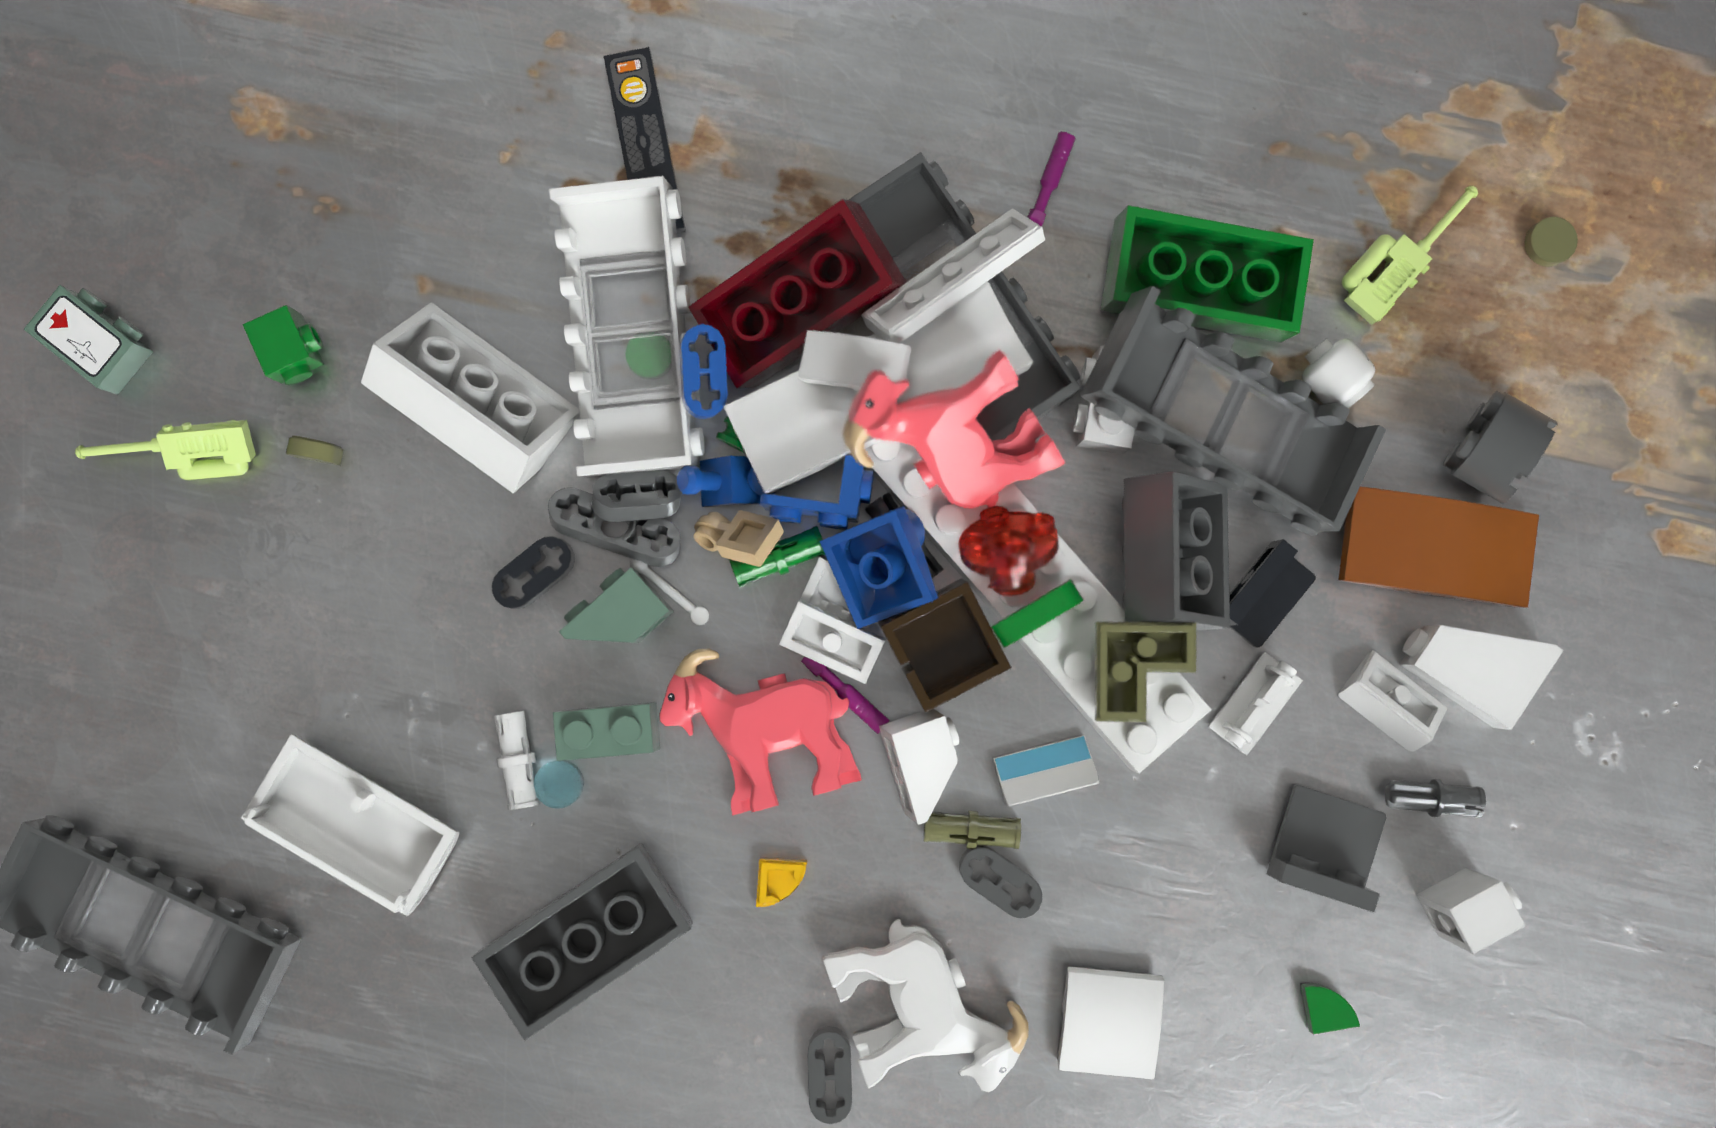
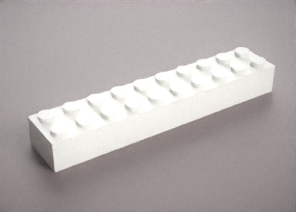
M882 440L865 449L873 461V466L866 468L869 471H873V476L901 507L904 506L906 509L913 511L921 519L925 535L962 578L969 583L970 587L999 620L1072 579L1084 601L1021 638L1018 642L1130 770L1141 773L1212 710L1180 673L1147 672L1146 722H1096L1095 622H1125V610L1014 483L1007 485L999 492L996 505L990 509L987 505L976 508H963L950 503L938 484L931 489L927 487L914 466L916 462L921 460L914 446L899 441Z

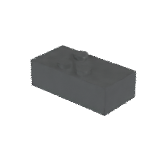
M640 843L480 949L471 958L525 1041L691 930L693 921L644 845Z

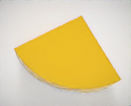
M760 857L756 907L775 905L791 895L804 877L807 860Z

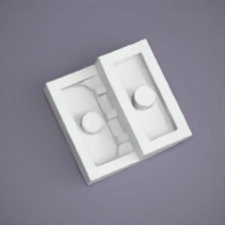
M821 555L801 599L796 605L779 645L866 684L886 638L878 622L857 629L826 557Z
M1068 967L1062 1002L1063 1023L1057 1057L1058 1069L1061 1071L1154 1079L1163 1011V976Z

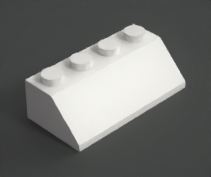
M432 302L373 343L361 384L513 494L542 468L572 427L574 420H577L580 415L579 408Z

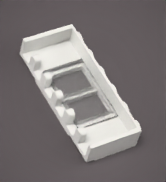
M663 176L549 189L550 199L560 207L562 229L555 230V241L557 248L564 252L566 277H560L559 283L562 296L569 300L571 324L564 326V335L567 344L573 346L576 372L569 373V384L571 391L578 393L580 419L574 420V434L577 439L583 441L585 466L576 467L577 476L591 478L615 473L681 469L684 466L699 467L698 456L704 455L705 452L703 431L701 427L695 426V417L685 409L681 392L679 349L680 342L686 334L684 314L691 312L688 308L691 305L687 284L681 285L679 266H686V250L683 238L677 237L675 219H679L682 216L678 190H672V186ZM695 344L689 345L690 351L695 352ZM699 390L691 394L692 400L700 401Z

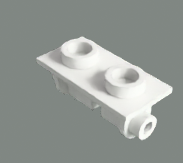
M1263 652L1208 728L1247 756L1303 680L1295 675L1297 671L1284 661L1279 663L1269 654Z

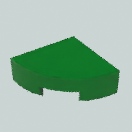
M1300 984L1308 1029L1313 1035L1360 1027L1354 1009L1341 995L1319 984Z

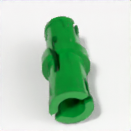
M814 526L802 533L782 539L776 543L761 567L729 559L739 587L777 572L780 575L789 573L788 568L825 555L820 544L823 538L818 526Z

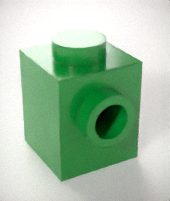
M287 305L242 324L266 377L281 384L285 382L286 385H293L307 380L313 375L311 370L324 365L318 350L323 348V343L317 330L310 322L306 324L303 315Z

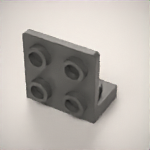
M1295 785L1266 874L1279 882L1375 912L1380 894L1365 886L1386 821V814L1301 785Z

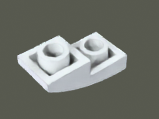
M807 330L798 379L811 384L851 387L858 392L867 376L873 370H882L893 381L904 380L907 375L912 347L874 338Z

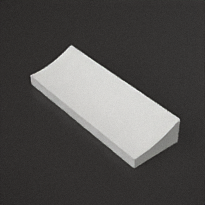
M988 281L900 343L912 347L906 375L910 385L903 392V396L897 398L896 402L900 403L928 392L953 389L965 385L982 372L987 360L998 350H1001L1006 355L1016 375L1029 370L1033 361L1011 326ZM876 334L867 337L882 340ZM798 370L723 406L765 494H772L845 459V455H852L845 445L843 429L851 403L858 391L851 387L806 383L798 379ZM868 437L864 442V447L866 449L882 440Z

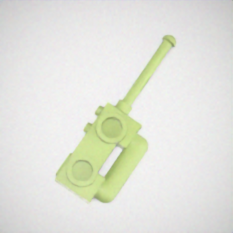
M1474 186L1466 187L1465 193L1428 235L1416 244L1405 234L1397 240L1388 234L1379 236L1342 278V286L1349 292V295L1343 301L1371 325L1377 321L1379 322L1394 306V302L1408 286L1410 288L1415 286L1418 282L1415 278L1420 272L1425 274L1430 269L1427 265L1432 260L1427 254L1431 249L1430 245L1472 198L1477 197V188ZM1385 260V268L1371 283L1367 278Z
M229 420L227 422L191 425L190 422L175 427L172 424L162 426L161 430L156 434L157 438H152L151 441L90 447L79 445L75 449V454L80 459H85L86 456L149 450L161 452L166 470L177 469L179 477L184 480L243 475L248 471V462H251L256 455L247 420ZM223 456V458H219V459H208V460H198V459H197V458H202V457Z

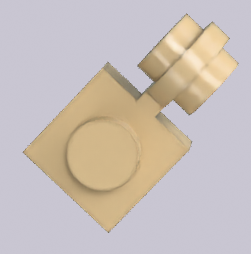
M739 510L731 522L717 512H709L708 515H702L694 525L696 532L693 536L701 547L713 552L718 550L723 558L761 567L784 533L779 519Z

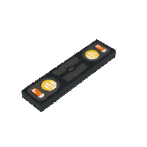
M646 47L603 56L627 180L663 176L672 186V190H678L650 48ZM682 214L681 218L675 219L677 233L686 232Z

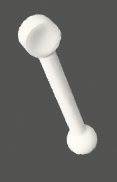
M631 559L630 568H634L640 574L646 576L688 611L694 624L704 625L708 622L710 614L706 608L696 607L649 568L648 564Z

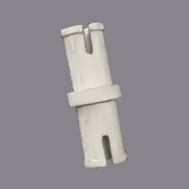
M525 711L495 715L494 720L498 733L501 757L497 758V766L503 770L508 810L539 805L532 763L536 762L535 752L530 753Z

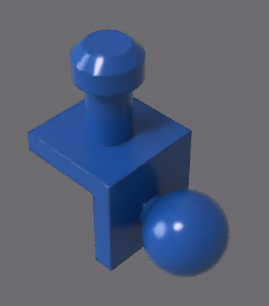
M730 455L700 460V469L697 466H684L677 475V485L683 494L695 495L701 490L702 507L730 504L761 505V494H765L747 456Z

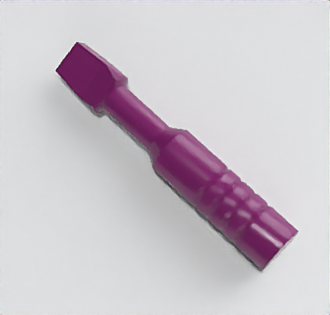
M1058 132L1047 161L1048 163L1040 180L1041 190L1034 208L1030 209L1027 218L1041 227L1046 217L1044 212L1051 193L1059 185L1071 153L1070 151L1076 140L1075 136L1067 132Z
M807 657L801 660L816 677L820 676L837 692L839 698L844 699L848 697L850 701L848 708L868 724L874 732L878 734L880 732L879 726L889 723L890 720L851 684L841 681L827 666Z

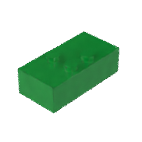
M1128 205L1114 219L1100 310L1120 314L1132 293L1154 286L1160 290L1154 304L1166 311L1176 308H1184L1191 311L1195 315L1191 324L1192 327L1281 343L1300 333L1314 239Z

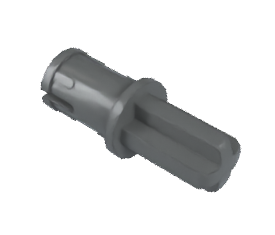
M1433 779L1430 783L1393 780L1385 787V803L1388 807L1426 811L1431 817H1439L1444 813L1479 818L1484 814V810L1476 808V806L1486 807L1485 791L1482 787L1444 785L1441 780Z

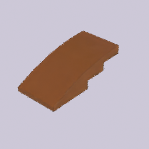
M1360 486L1346 516L1338 580L1414 594H1430L1459 600L1481 601L1509 607L1528 608L1539 514L1448 498Z

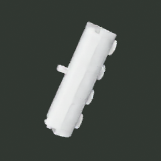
M293 734L289 736L241 819L245 820V825L392 912H400L405 916L411 914L424 898L459 837L457 830Z

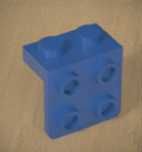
M845 455L839 504L771 494H761L760 504L765 510L770 511L769 516L779 519L781 522L800 524L801 516L818 518L817 523H820L819 526L847 530L848 522L859 523L861 503L870 504L874 480L873 471L866 470V467L860 465L852 456Z

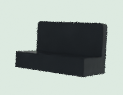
M1284 539L1271 542L1229 593L1230 628L1255 648H1259L1265 643L1316 580L1315 574L1294 558L1298 550Z

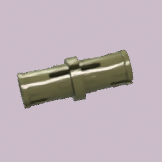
M968 811V815L932 812L928 821L924 823L923 841L966 844V849H976L977 845L1019 849L1021 818L979 816L978 811Z

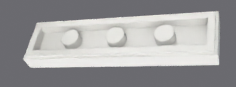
M1012 208L865 311L862 317L866 327L882 340L901 343L1045 241L1042 227Z

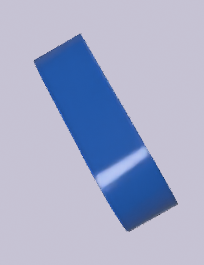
M701 324L689 329L680 342L681 392L683 405L688 413L696 418L708 419L722 411L723 406L727 403L726 351L724 339L720 332L712 326ZM698 335L705 336L706 343L714 344L715 351H711L707 355V368H700L698 352L689 350V345L695 344ZM700 376H707L708 390L710 392H717L718 396L717 400H713L707 410L702 409L701 402L692 400L691 396L692 393L700 389Z

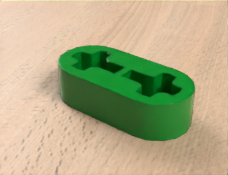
M1072 579L998 621L991 628L1003 648L1069 611L1083 602L1084 599Z

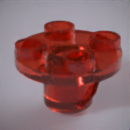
M1003 506L983 509L979 514L980 519L969 525L959 538L958 548L962 563L971 571L988 576L990 580L988 588L993 589L1000 595L1019 596L1027 593L1036 584V570L1048 564L1058 551V532L1053 516L1044 512L1008 511Z

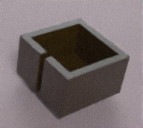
M959 579L936 591L938 598L934 601L878 621L899 664L910 663L901 669L925 713L1012 668L969 583L963 579Z

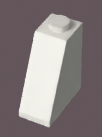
M1443 625L1424 626L1423 629H1416L1409 636L1403 646V652L1406 654L1399 665L1491 727L1512 730L1564 650L1555 644Z

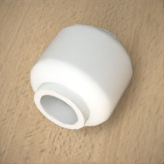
M1326 338L1305 356L1310 365L1304 370L1302 379L1312 386L1311 391L1323 404L1339 403L1349 408L1375 385L1371 381L1375 373L1374 364L1350 339H1341L1332 344Z

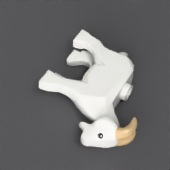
M896 919L891 924L888 932L890 944L885 947L875 949L855 947L823 955V962L833 988L835 987L840 1002L848 1000L853 995L857 986L869 979L888 983L890 997L898 1017L887 1024L855 1033L852 1036L860 1055L858 1062L867 1088L881 1081L890 1068L913 1058L973 1053L974 1061L961 1068L958 1073L960 1076L973 1077L982 1091L990 1092L998 1086L1005 1075L1011 1070L1025 1046L1029 1028L1028 1021L1021 1007L1014 1001L1007 1002V1007L1013 1017L1011 1030H1006L967 1011L958 991V988L966 986L957 958L947 961L941 943L924 927L915 925L904 926L901 923V919Z

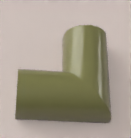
M1095 622L1096 722H1146L1147 672L1196 673V623Z

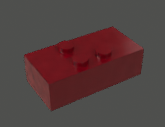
M841 199L692 303L688 308L698 325L712 326L723 336L726 351V370L735 387L753 388L759 386L802 357L807 330L838 333L862 317V314L907 282L861 205L850 200ZM710 344L713 350L715 351L714 344Z

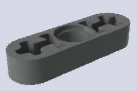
M568 487L555 492L549 500L548 512L550 523L557 532L656 567L671 564L679 555V530L672 522L666 519L626 521L629 526L626 533L620 537L612 538L602 532L601 525L605 520L599 518L596 514L593 517V528H587L588 522L586 517L592 519L591 493ZM571 503L577 504L580 515L573 514L569 520L563 519L560 508L568 509ZM640 525L642 526V537L638 536V543L634 545L632 542L636 536V526ZM659 534L667 536V545L669 546L662 545L659 551L651 549V541L649 539L656 540Z

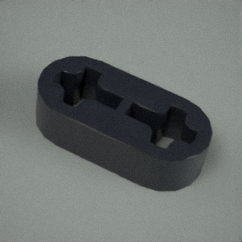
M553 536L537 540L495 575L492 582V594L495 600L502 606L511 609L525 608L532 604L573 569L575 554L571 545L565 540ZM546 547L552 550L561 548L563 553L558 558L562 564L560 568L556 569L552 566H547L538 573L535 568L546 559L542 551ZM529 573L532 578L521 588L525 595L521 599L517 596H509L507 598L505 592L508 590L509 585L506 580L509 577L519 580Z

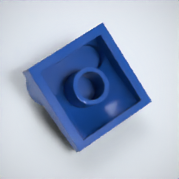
M904 506L820 541L857 629L938 598L921 548L925 539L923 523L913 511L906 509Z

